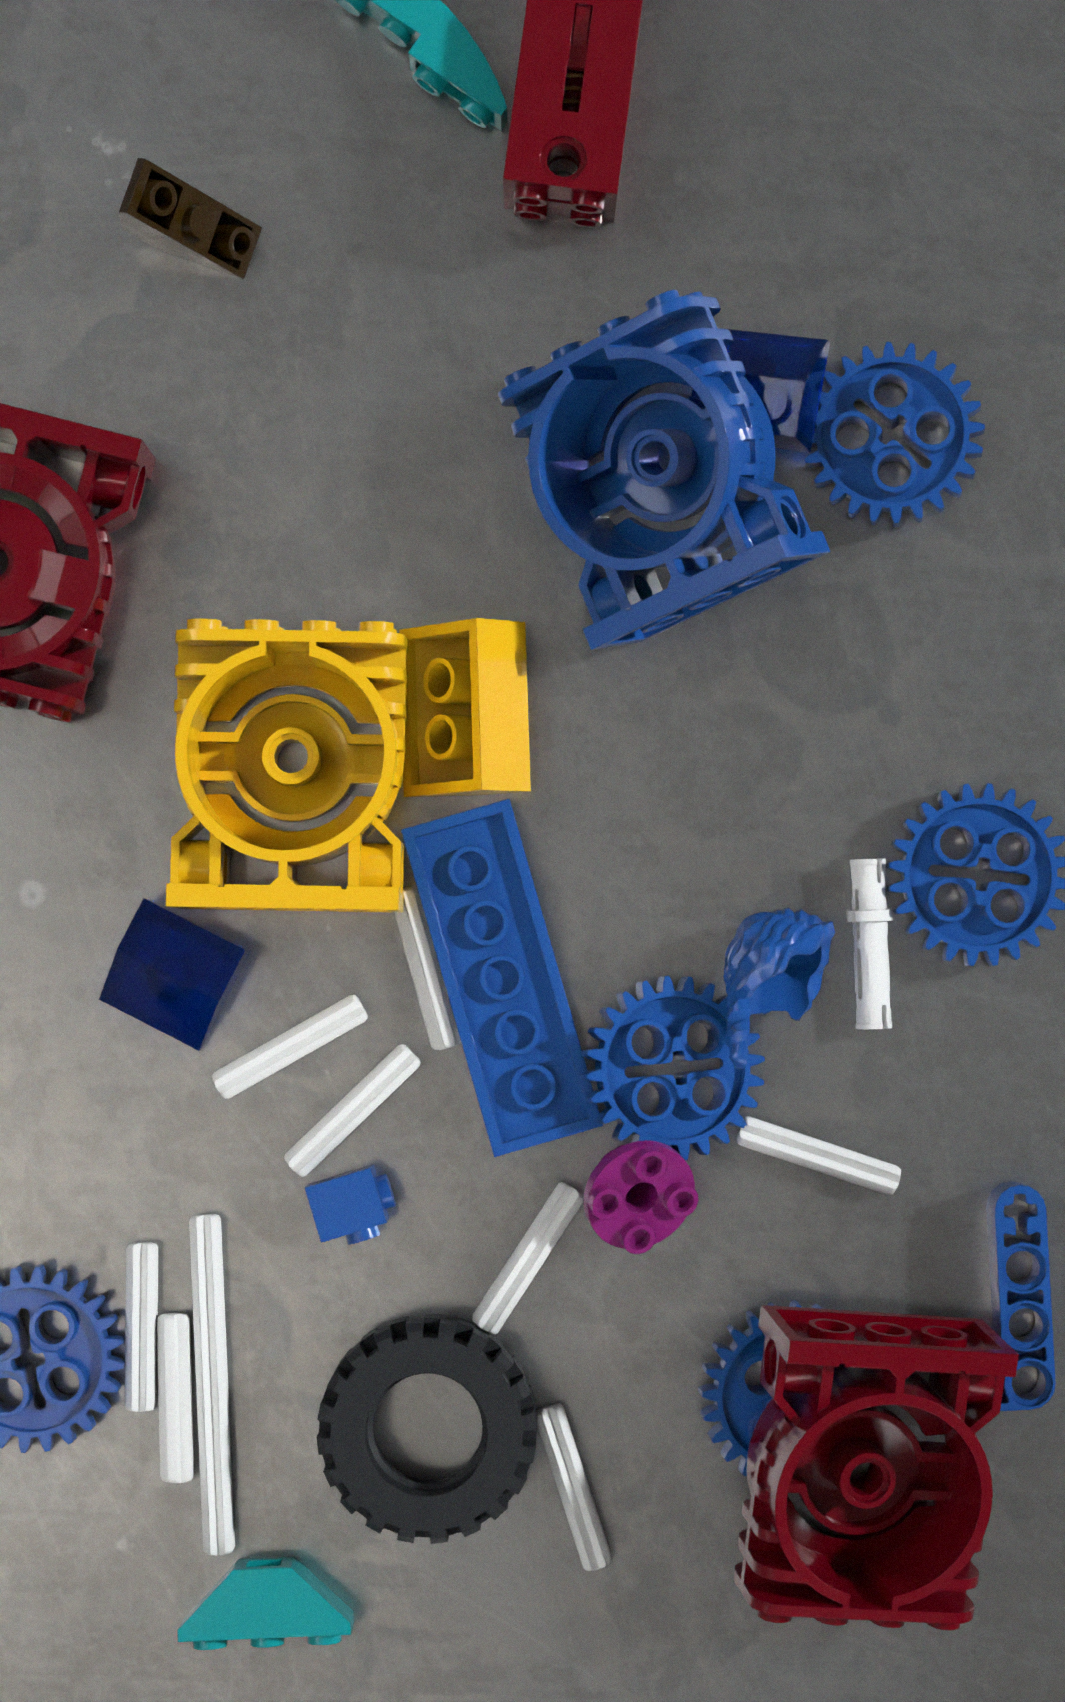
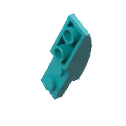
M335 0L351 14L360 16L364 12L381 23L378 26L379 30L395 44L401 47H406L408 43L413 45L408 52L410 70L414 72L412 79L421 88L437 97L444 92L460 103L459 111L471 122L482 128H485L489 123L502 132L508 123V112L498 80L486 57L468 30L441 0Z

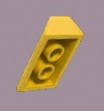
M472 618L399 629V633L404 634L408 640V653L406 657L407 720L405 721V759L403 771L404 797L496 795L531 791L525 622Z

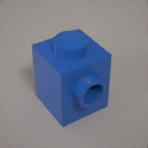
M373 1164L310 1183L305 1187L321 1243L346 1236L348 1245L377 1237L381 1235L378 1225L385 1224L389 1220L387 1209L396 1206L387 1174L377 1176Z

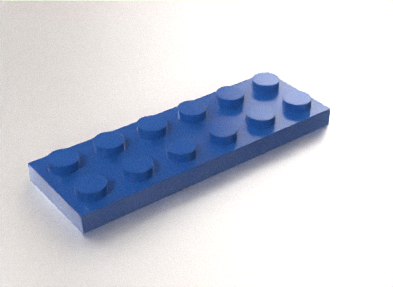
M510 799L401 829L494 1157L603 1126V1124L596 1121L600 1114L597 1103H588L585 1099L593 1092L591 1081L581 1079L580 1074L588 1071L584 1056L581 1055L582 1049Z

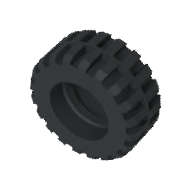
M425 1314L423 1318L409 1319V1316L392 1320L390 1325L381 1329L375 1328L363 1336L362 1340L353 1349L350 1348L339 1362L327 1385L317 1418L319 1420V1433L316 1438L318 1454L323 1455L325 1462L323 1472L330 1487L336 1486L341 1493V1504L351 1514L357 1511L367 1519L365 1526L379 1534L383 1528L398 1533L397 1540L414 1543L415 1537H429L431 1544L448 1542L449 1535L462 1532L464 1537H467L481 1530V1523L490 1517L496 1520L508 1509V1502L513 1495H519L527 1480V1472L530 1464L533 1463L536 1450L537 1419L535 1399L531 1385H528L523 1374V1368L514 1355L510 1356L502 1347V1342L493 1334L488 1333L486 1335L474 1328V1323L458 1318V1321L443 1319L442 1314ZM437 1374L448 1377L461 1384L471 1394L479 1408L482 1419V1436L479 1447L469 1463L449 1477L425 1480L407 1476L392 1467L378 1448L374 1434V1419L377 1407L390 1388L410 1376Z

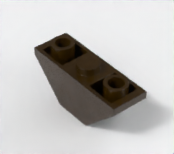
M145 158L137 159L119 210L124 231L162 252L241 279L245 278L262 230L261 226Z

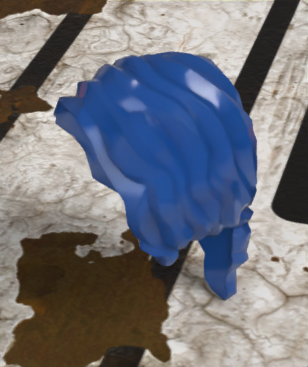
M784 908L783 910L777 909L773 912L755 913L740 923L734 938L729 943L725 952L723 975L728 996L727 1007L729 1009L724 1016L727 1024L725 1043L730 1049L729 1059L733 1062L734 1069L744 1070L747 1064V1039L750 1031L751 1015H766L771 1011H787L791 1019L800 1021L801 1017L812 1007V1001L821 989L824 967L829 963L831 940L835 934L833 921L823 922L817 915H809L802 909L794 912L790 908Z

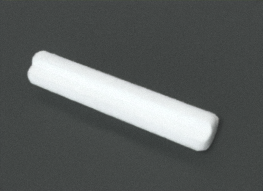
M417 885L404 887V913H394L430 1044L434 1050L454 1047L461 1044V1039Z
M349 995L215 1071L212 1075L213 1083L224 1099L232 1098L364 1023L368 1018L367 1012L356 995Z
M398 1045L285 1154L284 1159L289 1167L299 1176H307L419 1068L421 1064L419 1058L406 1045Z
M750 1116L744 1117L747 1125L738 1130L737 1143L740 1146L886 1195H893L898 1187L901 1169L882 1160Z
M558 1183L473 1313L472 1321L478 1327L493 1335L500 1331L582 1205L584 1195L568 1183Z
M133 1242L126 1248L125 1408L133 1412L151 1411L157 1405L158 1246L152 1242Z
M171 1312L161 1314L157 1318L160 1477L162 1481L168 1483H184L191 1481L194 1477L191 1320L188 1314Z
M561 1403L544 1406L536 1411L537 1426L582 1566L586 1571L604 1568L612 1563V1554L564 1406Z

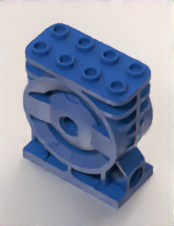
M670 290L656 295L645 303L647 311L632 319L629 316H621L610 320L598 327L599 337L583 345L582 341H576L566 344L550 354L552 362L537 370L535 366L526 367L504 378L506 387L498 392L501 405L516 407L520 418L515 420L510 426L514 437L529 438L530 440L529 453L525 457V461L529 468L532 490L545 521L555 535L570 550L586 559L578 586L593 621V624L583 628L591 650L642 642L831 552L823 532H811L794 489L773 481L776 452L772 425L768 413L753 386L743 376L746 374V370L742 361H731L726 348L733 344L734 339L729 329L717 328L713 318L721 310L717 298L703 296L702 292H694L680 297L677 290ZM661 383H679L692 387L702 400L701 402L692 396L682 393H652L637 398L620 412L622 407L637 393ZM663 444L667 447L670 454L669 465L665 471L662 469L658 459L659 451ZM604 452V460L590 467V460ZM706 508L695 526L680 531L654 529L639 522L634 517L626 518L615 525L609 518L628 509L633 514L649 521L673 522L693 517ZM734 545L737 555L733 556V559L723 561L720 554ZM654 568H668L671 578L666 589L662 590Z

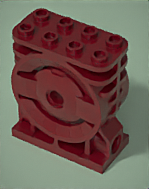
M0 403V442L16 446L14 454L0 452V490L23 495L43 507L57 524L64 543L88 549L89 559L88 561L60 554L54 536L37 515L18 503L0 499V552H5L8 557V567L5 573L0 576V630L14 628L28 622L37 616L47 604L74 611L69 620L44 615L32 626L15 634L0 637V706L16 709L18 700L30 702L28 710L36 712L39 716L70 723L73 713L84 715L87 705L84 703L88 683L93 682L95 671L92 668L96 652L102 648L104 638L101 637L113 603L116 569L110 534L136 519L146 480L151 481L156 458L142 439ZM57 456L84 463L77 492L57 473L44 466L45 461ZM101 507L111 510L98 518Z
M761 1305L758 1328L765 1335L760 1382L770 1394L772 1400L762 1412L754 1428L748 1449L747 1482L751 1498L743 1501L742 1515L748 1525L747 1529L739 1532L738 1549L743 1555V1562L735 1565L733 1575L734 1582L747 1604L757 1610L759 1618L773 1623H787L792 1620V1617L814 1618L823 1624L833 1626L845 1625L848 1623V1620H870L872 1623L886 1628H900L904 1626L905 1622L927 1623L929 1626L940 1630L952 1631L959 1629L960 1624L970 1622L974 1616L975 1606L966 1594V1591L978 1585L979 1571L971 1562V1558L974 1553L982 1550L983 1536L989 1523L993 1498L990 1466L975 1433L1000 1413L1005 1377H1016L1019 1354L982 1319ZM915 1371L930 1372L928 1383ZM881 1405H898L914 1418L925 1436L944 1435L945 1442L918 1441L909 1427L896 1414L881 1407ZM870 1462L869 1469L863 1476L857 1479H850L851 1473L856 1466L861 1463ZM788 1493H798L807 1509L821 1524L836 1532L850 1535L829 1533L810 1524L797 1512L792 1501L787 1497ZM915 1500H933L927 1502L914 1503Z

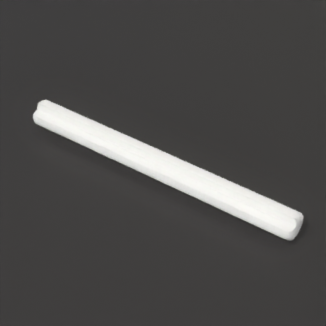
M198 1214L190 1218L189 1232L203 1551L205 1554L217 1556L232 1553L235 1547L222 1231L219 1215Z

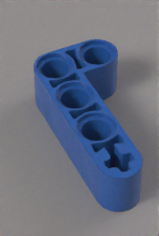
M1009 1181L999 1184L991 1191L986 1205L992 1328L1019 1354L1017 1370L1025 1366L1035 1367L1038 1373V1382L1030 1392L1019 1394L1013 1391V1377H1005L1000 1411L1040 1408L1050 1401L1056 1384L1046 1206L1044 1199L1036 1190L1022 1183ZM1014 1195H1017L1019 1200L1028 1203V1211L1021 1212L1018 1215V1231L1031 1235L1030 1241L1019 1238L1004 1240L1005 1233L1016 1236L1014 1218L1003 1212L1004 1206L1014 1203ZM1027 1251L1032 1260L1031 1271L1023 1279L1010 1280L1006 1272L1007 1260L1015 1252ZM1023 1308L1031 1309L1035 1316V1325L1032 1331L1026 1336H1012L1009 1330V1320L1013 1313Z

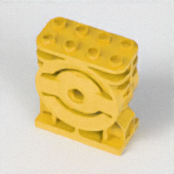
M187 619V629L175 631V643L178 645V664L175 665L174 677L177 679V699L174 700V712L177 714L175 764L178 783L187 804L186 806L193 817L171 837L170 883H166V907L205 910L404 913V844L383 822L390 814L391 808L395 803L401 788L404 771L405 721L407 720L406 657L408 653V640L406 636L397 633V630L394 629V623L384 621L359 622V631H341V629L336 628V622L325 620L302 621V630H284V628L279 627V621L245 620L244 629H228V627L222 626L221 620ZM297 686L316 689L332 696L350 711L358 724L380 725L382 735L352 734L344 719L332 707L319 699L300 694L279 695L259 703L242 718L234 732H205L208 722H232L243 707L259 695L278 688ZM291 743L304 745L308 758L303 769L294 773L282 771L278 762L279 753L282 748ZM203 782L234 783L241 796L254 809L273 819L287 822L312 820L328 813L344 799L352 785L378 786L373 797L356 796L339 816L320 827L304 831H282L256 822L236 804L230 794H206ZM204 827L210 832V840H192ZM377 829L390 843L366 842V838ZM230 847L261 861L277 864L278 877L270 885L230 884ZM348 852V886L346 888L342 886L301 885L297 881V866L322 863Z

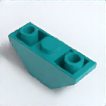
M295 1556L238 1559L183 1619L178 1629V1642H193V1648L197 1650L221 1649L227 1646V1640L250 1639V1646L276 1647L285 1643L284 1638L307 1637V1643L311 1645H331L341 1642V1635H351L354 1625V1611Z

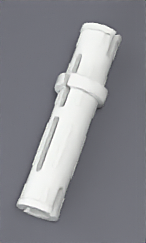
M886 858L849 860L852 879V910H847V922H852L854 936L856 1029L892 1028L890 1008L888 921L893 920L892 909H887Z

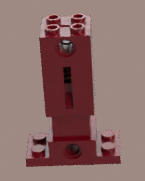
M527 0L503 175L504 208L513 209V214L516 217L540 221L547 219V214L569 217L571 224L587 228L601 227L603 221L614 223L643 0ZM564 170L572 173V175L565 177L554 174L557 171Z

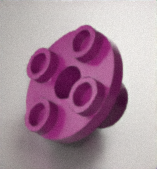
M647 1140L622 1144L605 1154L592 1171L586 1183L583 1196L586 1218L596 1234L608 1244L626 1249L629 1253L637 1255L647 1252L654 1244L670 1236L679 1228L685 1218L696 1209L698 1204V1193L695 1190L694 1177L687 1162L672 1147L661 1142Z

